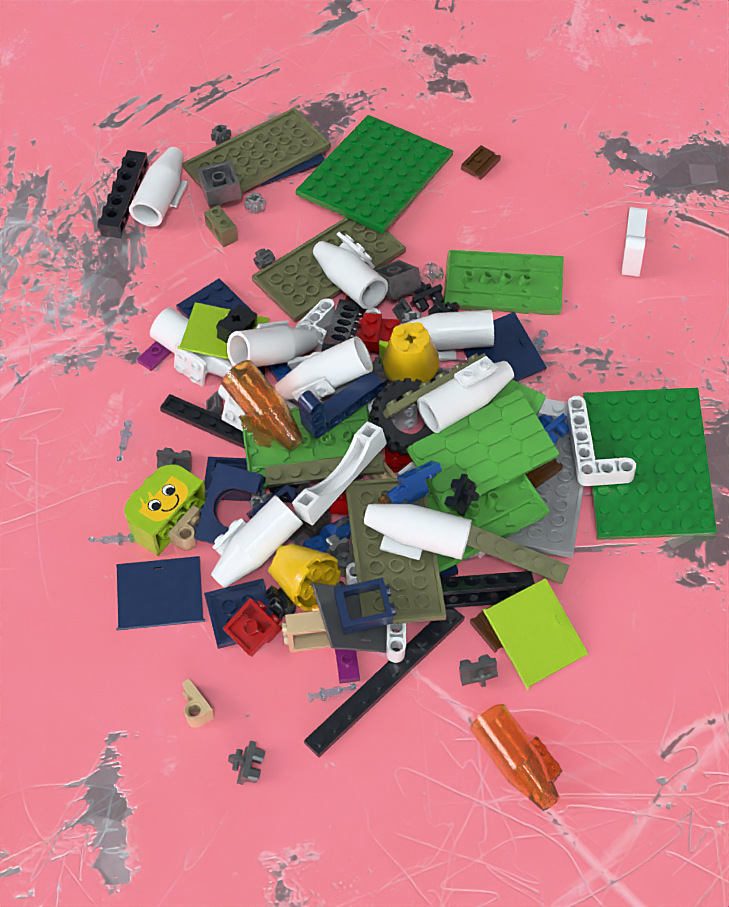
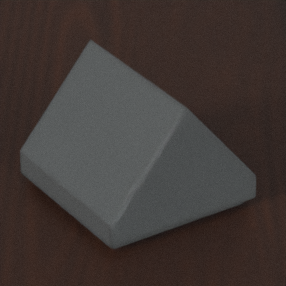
M402 297L392 311L402 323L404 314L412 311L405 298Z
M216 391L206 400V409L220 416L224 410L223 399L218 394V391Z

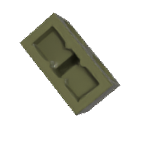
M219 205L204 212L206 227L223 248L238 241L236 225Z

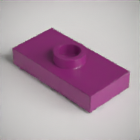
M156 341L137 358V361L149 371H152L172 352Z
M335 649L339 684L360 681L356 650Z

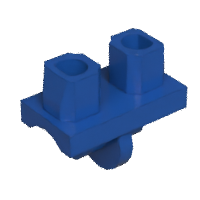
M564 413L554 421H552L553 417L551 415L542 414L538 417L553 444L559 440V437L554 433L555 431L561 437H564L569 432V426L564 422L567 418Z

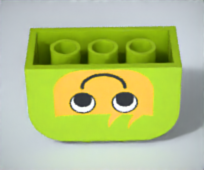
M165 465L158 468L150 477L144 480L143 485L131 494L125 504L124 513L132 539L148 551L159 556L171 543L168 532L193 505L201 509L202 505H205L207 497H205L204 481L178 465Z

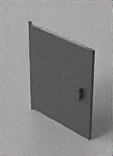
M310 583L313 587L332 649L386 653V625L344 635L334 596V588L343 586ZM359 594L345 597L350 620L362 618ZM392 648L393 651H400L398 648Z

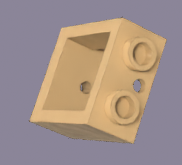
M320 611L285 615L286 623H282L284 643L289 645L290 652L331 648Z

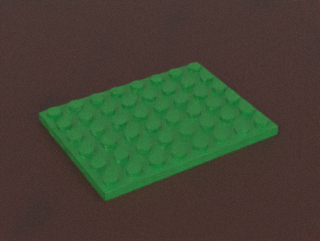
M367 115L296 189V195L384 234L453 156V150L371 115Z
M699 388L583 392L582 396L586 402L595 460L630 458L636 463L634 479L631 482L592 486L597 540L716 535L717 528Z

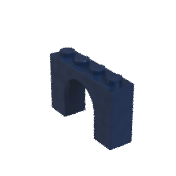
M217 463L211 473V485L206 489L205 497L207 498L205 505H202L200 509L201 518L199 524L197 523L194 528V539L215 545L214 541L221 534L225 535L230 530L218 518L217 508L220 500L226 494L233 491L261 496L266 479L262 474Z

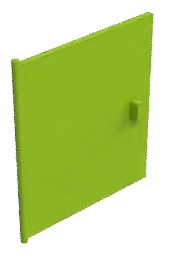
M195 302L181 344L177 349L230 360L227 353V343L217 338L216 329L218 322L228 315L230 309ZM257 315V324L254 329L257 328L258 324L269 323L270 318Z
M546 578L488 609H482L527 690L530 689L529 686L589 654Z

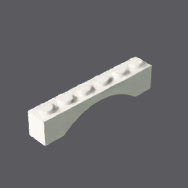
M367 421L354 435L346 455L337 468L322 482L313 487L305 488L292 502L298 518L314 525L387 444L381 427Z

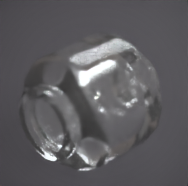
M432 262L424 265L419 271L421 281L425 285L430 283L431 287L439 285L444 277L443 269L438 264Z

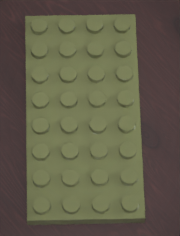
M294 107L183 162L182 166L202 189L198 169L231 160L242 194L330 149L331 143Z
M345 217L252 275V281L294 322H297L305 317L321 300L333 299L343 292L328 279L313 255V249L318 242L325 241L339 247L343 242L337 236V233L340 232L344 236L347 234L354 240L353 243H359L365 249L364 252L372 258L371 263L375 266L374 269L386 265L405 253L406 247L387 230L382 234Z
M398 478L352 481L345 489L357 583L383 578L384 583L389 584L391 596L388 597L389 603H394L396 615L393 616V624L446 620L436 553L422 550L420 560L380 550L384 534L364 524L368 505L386 504L384 493L399 484ZM427 495L420 499L418 506L429 508ZM380 589L359 594L362 618L385 613Z

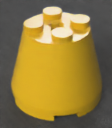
M420 322L405 323L394 327L383 356V370L386 377L390 381L398 379L403 381L405 378H411V381L416 379L422 380L421 384L426 381L431 382V379L439 371L440 359L427 329Z
M296 544L280 545L276 550L272 564L268 568V573L271 574L291 601L304 611H312V605L318 604L310 583L336 585L339 582L341 571L338 570V560L332 555Z

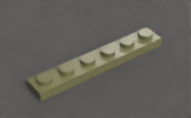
M483 353L480 356L475 354L467 359L468 362L462 365V363H459L452 367L450 373L442 372L435 377L436 380L432 383L426 381L419 386L420 389L416 392L410 390L402 395L403 399L398 402L394 399L387 403V408L383 411L384 416L388 419L415 404L418 398L455 378V373L485 357L486 354Z
M382 452L378 453L358 476L383 474ZM344 457L265 466L267 487L323 481L337 468Z
M471 525L467 546L563 584L570 565Z

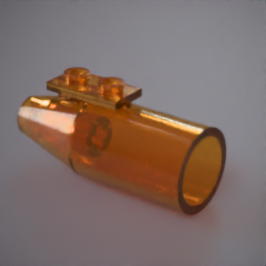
M245 360L236 364L225 374L221 385L245 413V415L238 417L243 422L241 426L247 432L252 433L254 436L253 440L258 446L270 448L272 446L270 443L274 440L290 451L303 441L301 432L288 404L251 360Z
M497 704L479 715L471 724L470 730L507 782L542 811L554 806L560 799L554 783L563 770L538 736L531 740L505 704Z

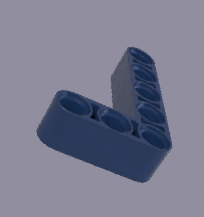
M372 370V372L361 376L324 403L311 390L305 391L298 399L302 426L314 438L321 437L376 398L380 391L387 386V382L375 370Z

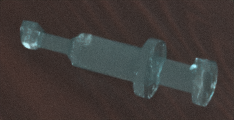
M543 329L539 332V338H534L533 340L538 352L541 347L545 346V341L543 340L548 336V332Z
M124 420L123 426L125 427L123 430H120V453L116 458L117 462L122 461L123 451L127 448L128 439L132 437L130 426L133 425V422L131 420Z
M118 532L117 535L103 536L102 538L94 539V536L88 538L90 543L102 542L103 544L118 543V545H123V542L126 541L135 542L132 533L128 534V536H123L122 532Z
M350 683V686L343 688L340 686L329 689L320 687L319 692L312 694L307 692V698L309 703L318 698L326 701L327 697L340 695L346 690L356 689V684Z

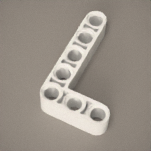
M630 207L621 275L640 276L646 237H644L647 218L646 208Z
M331 299L321 300L296 325V328L311 330L316 333L318 344L313 349L315 352H321L322 343L327 333L324 328L330 325L336 310Z
M572 396L568 400L567 419L578 482L583 486L631 482L634 479L636 463L633 459L595 460L586 402L581 396Z
M350 563L346 568L345 580L347 585L357 583V578L352 576V574H356L355 563ZM406 623L386 625V656L389 661L397 663L402 661L405 656ZM393 629H397V630H399L400 632H397V633H396V632H393L392 630H393ZM392 648H398L400 651H393Z

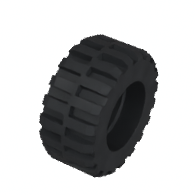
M405 378L401 381L398 379L392 384L385 386L373 401L372 410L369 414V418H371L370 423L383 429L387 443L386 446L389 447L388 451L392 453L397 451L399 455L405 456L408 453L407 448L435 433L425 422L419 432L415 434L404 433L396 428L391 417L386 419L383 411L387 408V403L394 399L398 402L403 399L402 395L410 390L416 392L420 389L419 386L422 380L416 379L411 381V378Z

